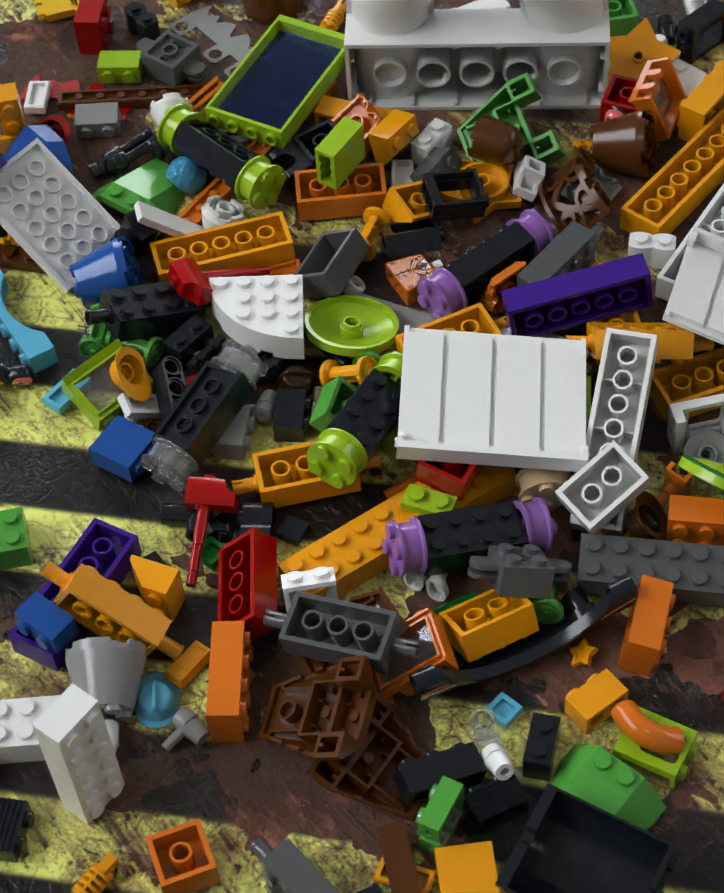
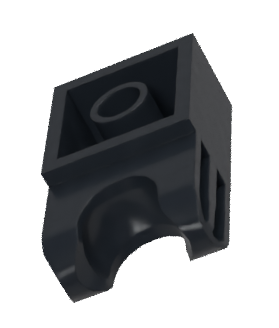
M331 119L293 136V141L287 143L283 149L277 148L269 153L268 159L271 165H279L285 171L286 180L284 185L289 190H296L294 171L316 169L315 148L336 126Z

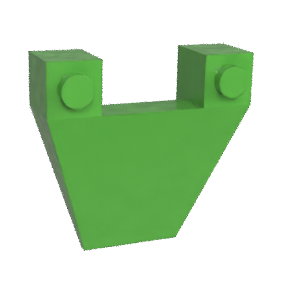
M528 72L505 83L456 130L468 160L473 162L481 161L470 157L467 149L468 147L472 148L474 139L470 138V135L479 118L483 120V114L517 127L522 133V144L525 147L520 158L517 157L513 162L514 167L517 162L523 160L525 155L546 163V165L566 156L558 136L552 130L534 138L522 108L542 98L534 79Z

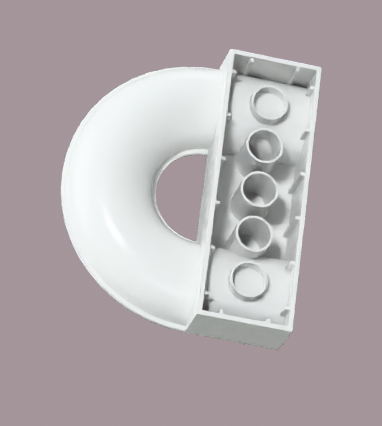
M346 0L344 53L349 101H352L359 93H363L372 106L391 110H478L505 83L528 72L534 79L542 99L522 109H600L602 98L608 87L610 56L609 0H519L521 8L497 7L491 9H433L436 0Z

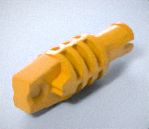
M338 0L335 7L328 10L320 23V27L337 32L344 21L346 1L342 4L343 0Z
M108 853L99 864L94 862L72 887L71 893H102L114 878L112 872L118 866V858Z

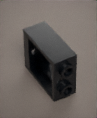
M709 0L679 21L676 49L681 51L680 58L690 64H693L724 42V4L718 0ZM705 29V32L698 36V33Z
M476 169L423 173L420 190L431 222L484 217L486 208L489 207V196L484 192L483 180L479 178ZM468 189L472 200L443 202L439 192Z
M430 218L412 223L397 222L380 225L383 248L388 258L441 250L442 242H445L444 229L441 228L440 222H431Z

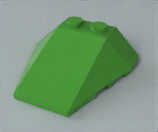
M154 158L99 188L92 196L105 210L112 207L127 214L134 210V205L137 201H141L174 214L178 209L179 200L183 197L184 192L168 180L166 171L169 164ZM159 231L154 240L157 241L164 232Z
M576 743L559 762L551 785L645 831L650 830L667 809L644 776L600 745Z

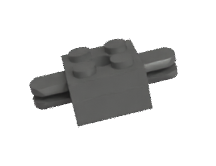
M168 30L155 41L143 38L137 42L136 47L137 50H141L140 55L145 74L171 86L180 85L185 79L195 83H201L206 80V65L202 63L199 44Z
M500 543L498 546L489 545L487 556H471L467 573L474 579L488 580L499 597L550 599L553 582L567 583L570 578L569 573L571 572L572 565L566 560L547 559L542 550L536 545L526 544L524 547H519L508 543Z

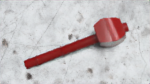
M181 258L170 263L168 276L170 284L175 286L182 298L195 303L197 306H203L210 303L211 293L213 292L209 284V277L269 275L270 267L267 265L202 272L194 259Z
M204 475L203 477L189 476L186 485L184 500L187 510H198L190 564L187 570L186 586L190 588L196 587L197 577L200 573L199 566L210 511L237 514L239 508L236 493L228 489L226 480L217 479L213 475Z

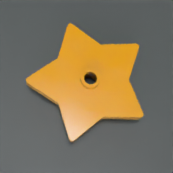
M644 18L628 35L610 37L609 60L611 67L608 75V85L613 74L639 79L647 60L670 57L673 63L680 57L681 51L658 41L649 20ZM652 80L651 82L656 83L655 85L657 87V91L655 92L654 97H657L659 87L657 85L656 80Z
M462 158L463 164L460 170L476 169L479 178L483 180L484 192L489 196V207L486 208L484 217L494 210L522 207V199L512 194L513 163L502 167L485 161L473 162ZM468 189L439 192L441 199L448 202L472 200ZM484 217L470 219L473 224H476Z

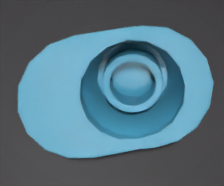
M164 672L150 673L141 680L135 710L138 720L148 728L159 729L166 727L172 723V718L179 708V688L162 677Z

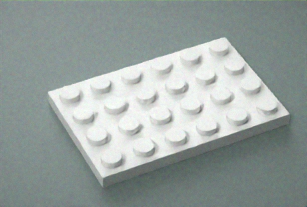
M38 138L12 157L0 169V225L67 294L73 288V285L76 284L69 266L107 244L115 231L121 226Z

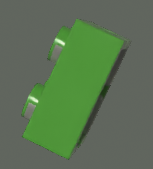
M446 776L442 777L439 784L432 786L428 796L430 801L426 808L421 807L415 821L418 824L416 835L419 837V848L435 855L434 848L447 845L465 811L464 784Z

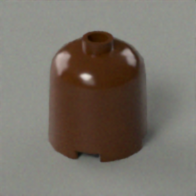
M483 114V120L479 118L473 127L470 138L474 140L472 148L468 147L467 151L468 155L472 158L505 167L511 165L517 157L520 158L522 156L525 146L522 144V133L517 127Z

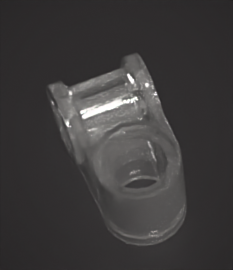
M486 707L474 709L470 715L469 733L484 762L482 751L485 746L490 743L500 744L503 749H505L499 733L494 713Z

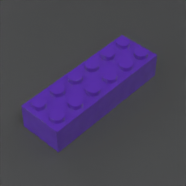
M642 253L501 291L506 322L510 334L516 336L538 337L653 305L651 274Z
M94 518L58 567L70 574V572L73 573L83 563L86 566L94 567L101 576L108 580H113L120 585L132 568L130 562L131 555L140 557L142 554L138 536ZM48 580L39 594L53 603L60 591V587ZM76 622L79 633L58 654L49 648L45 650L40 647L35 638L30 635H23L16 625L8 636L14 652L55 671H59L65 662V649H71L72 643L81 640L88 629Z

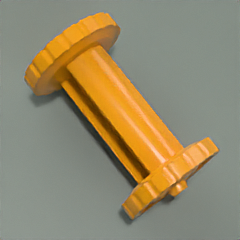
M375 206L368 207L363 213L365 226L360 234L370 247L365 255L364 262L373 260L376 255V248L373 244L381 231L380 225L392 223L389 213Z
M362 356L355 365L340 366V363L333 359L326 360L321 365L319 371L320 382L324 386L338 376H341L348 382H359L361 385L369 375V372L378 364L372 356Z

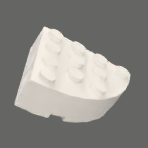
M303 274L209 277V284L213 289L211 293L212 312L228 336L246 348L259 353L263 350L273 353V357L305 359Z

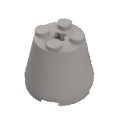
M110 636L91 637L73 642L71 649H65V662L71 684H75L98 700L104 720H131L147 660L146 646L134 639H128L127 643L110 640Z

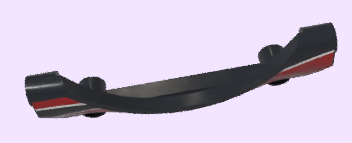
M625 576L605 585L606 595L596 605L588 600L582 588L573 589L561 599L564 615L559 622L553 624L538 622L539 631L469 663L457 651L454 653L459 670H450L445 665L436 669L431 664L409 674L411 686L419 703L459 686L506 675L548 656L583 634L593 625L633 606L636 598H638V590L631 577ZM437 652L427 655L425 658L422 659L420 663L433 657L437 654Z

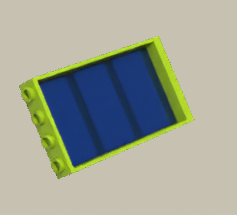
M279 14L205 106L206 121L217 128L283 149L345 68V34Z

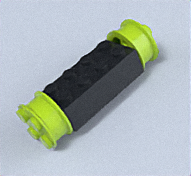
M181 103L166 109L156 133V137L162 146L171 148V151L177 156L191 157L196 165L206 167L210 170L209 173L225 180L227 186L235 189L236 196L241 200H248L252 208L259 210L276 203L286 180V174L282 167L276 164L271 165L270 160L266 156L256 154L210 122H207L203 114L193 112V109L188 104Z
M398 351L389 352L380 358L378 365L369 372V375L326 429L320 433L317 442L308 448V468L324 482L338 489L352 485L357 478V473L363 471L397 426L399 421L402 353Z

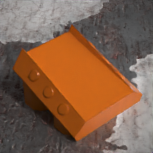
M359 93L332 121L337 125L345 116L363 123L365 154L368 155V152L372 149L368 133L383 118L363 93Z
M526 261L515 262L491 278L480 299L486 310L491 311L493 314L504 311L501 291L517 287V275L526 267Z

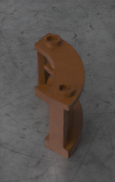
M581 146L573 151L570 161L549 179L543 178L542 182L538 185L540 199L549 218L558 230L557 235L569 225L571 220L580 224L578 215L581 216L584 226L590 229L615 208V205L608 198L598 182L594 183L592 177L595 176V162ZM567 182L570 184L580 183L574 194L576 205L559 202L562 190ZM584 193H587V196L585 198H582V195ZM599 211L600 214L590 221L587 214Z

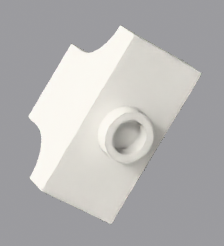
M525 155L521 162H517L514 167L512 194L533 202L537 194L538 185L545 177L546 163L528 155Z

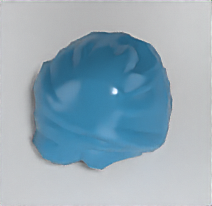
M181 156L173 160L166 171L168 180L179 190L189 195H195L200 191L207 180L206 168L196 165L194 159L187 156Z

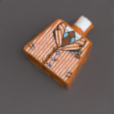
M415 254L386 263V279L407 307L418 302V280L422 277L428 278L432 276L434 269L437 267L444 268L439 259L428 263L422 254Z

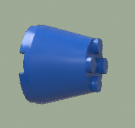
M126 236L113 239L69 266L71 275L76 281V284L73 285L74 293L77 298H81L85 308L100 303L102 290L145 284L141 267H138L134 255H131L134 254V249Z

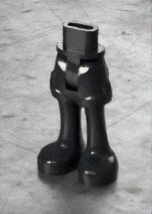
M147 127L120 147L114 146L105 151L104 154L95 159V163L88 165V169L96 179L102 175L107 177V173L112 175L126 170L133 161L146 154H152L159 160H163L166 157L158 138Z

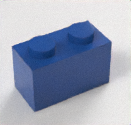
M36 591L14 612L17 629L23 635H30L35 638L38 645L43 649L47 650L49 648L56 654L79 633L73 616Z

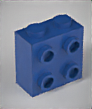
M117 415L88 449L92 464L132 483L137 476L144 472L147 464L158 455L161 448L152 438L155 432Z

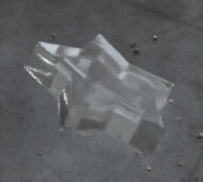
M85 319L83 326L78 325L77 327L78 330H82L81 339L89 337L91 325H87Z

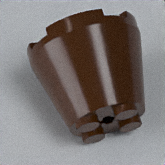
M243 0V8L248 18L251 17L260 21V25L271 26L279 14L292 18L297 13H301L304 8V0Z
M638 110L596 123V125H591L590 137L593 139V147L589 148V156L594 160L595 164L605 170L638 177H652L653 172L650 171L651 168H656L657 136H655L654 127H651V123L655 122L652 110Z

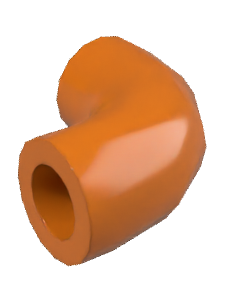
M633 700L619 702L612 709L611 716L616 725L638 745L653 752L668 755H678L683 750L684 734L679 727L660 725L650 720L642 713Z

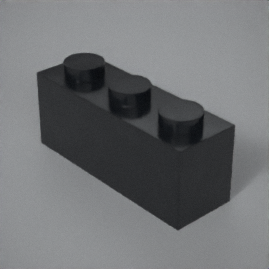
M474 741L466 744L460 742L440 752L438 750L430 751L425 756L417 759H404L397 765L393 779L407 807L429 800L428 796L432 786L439 784L443 776L462 783L464 788H468L482 783L487 768Z

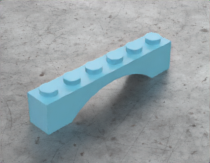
M0 269V332L4 338L8 337L10 339L8 340L10 347L14 353L18 352L20 354L18 356L21 363L29 365L35 374L58 363L55 347L44 332L22 325L8 313L5 308L8 286L5 276Z

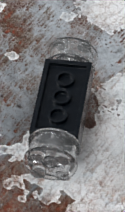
M231 339L224 341L221 346L222 351L218 357H212L210 361L205 362L153 434V447L148 454H142L140 464L152 473L151 478L161 485L166 483L179 492L185 490L186 481L192 473L198 472L199 467H201L251 394L256 390L258 379L266 376L268 366L257 356L258 352L250 345L243 346Z

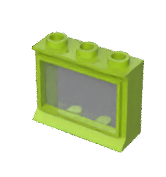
M119 338L62 378L61 390L98 431L103 427H107L117 415L120 416L123 413L117 398L121 393H125V391L115 385L110 377L111 363L115 360L117 352L123 348ZM148 374V377H149V380H150V383H151V388H152V392H151V393H154V383H153V379H152V377Z

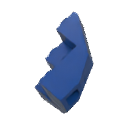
M48 125L25 126L3 154L4 159L8 162L38 138L73 175L72 162L65 143Z

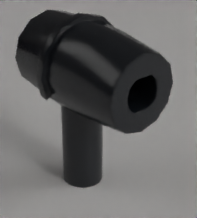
M667 14L657 19L656 31L658 34L666 36L669 46L675 42V33L678 34V25H675L674 18Z

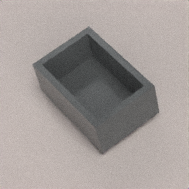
M356 227L323 232L294 273V275L303 274V294L305 299L338 296L344 291L345 285L353 277L355 270L365 259V255L370 249Z

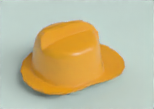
M132 347L121 348L110 366L111 380L125 391L130 398L139 402L146 401L151 396L152 388L143 357Z

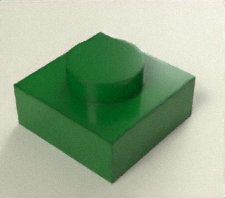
M210 535L204 541L200 562L214 570L219 563V548L224 546V544Z

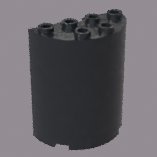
M548 783L495 886L507 893H664L663 890L666 883L663 881L667 872H673L678 861V857L674 855L676 845Z

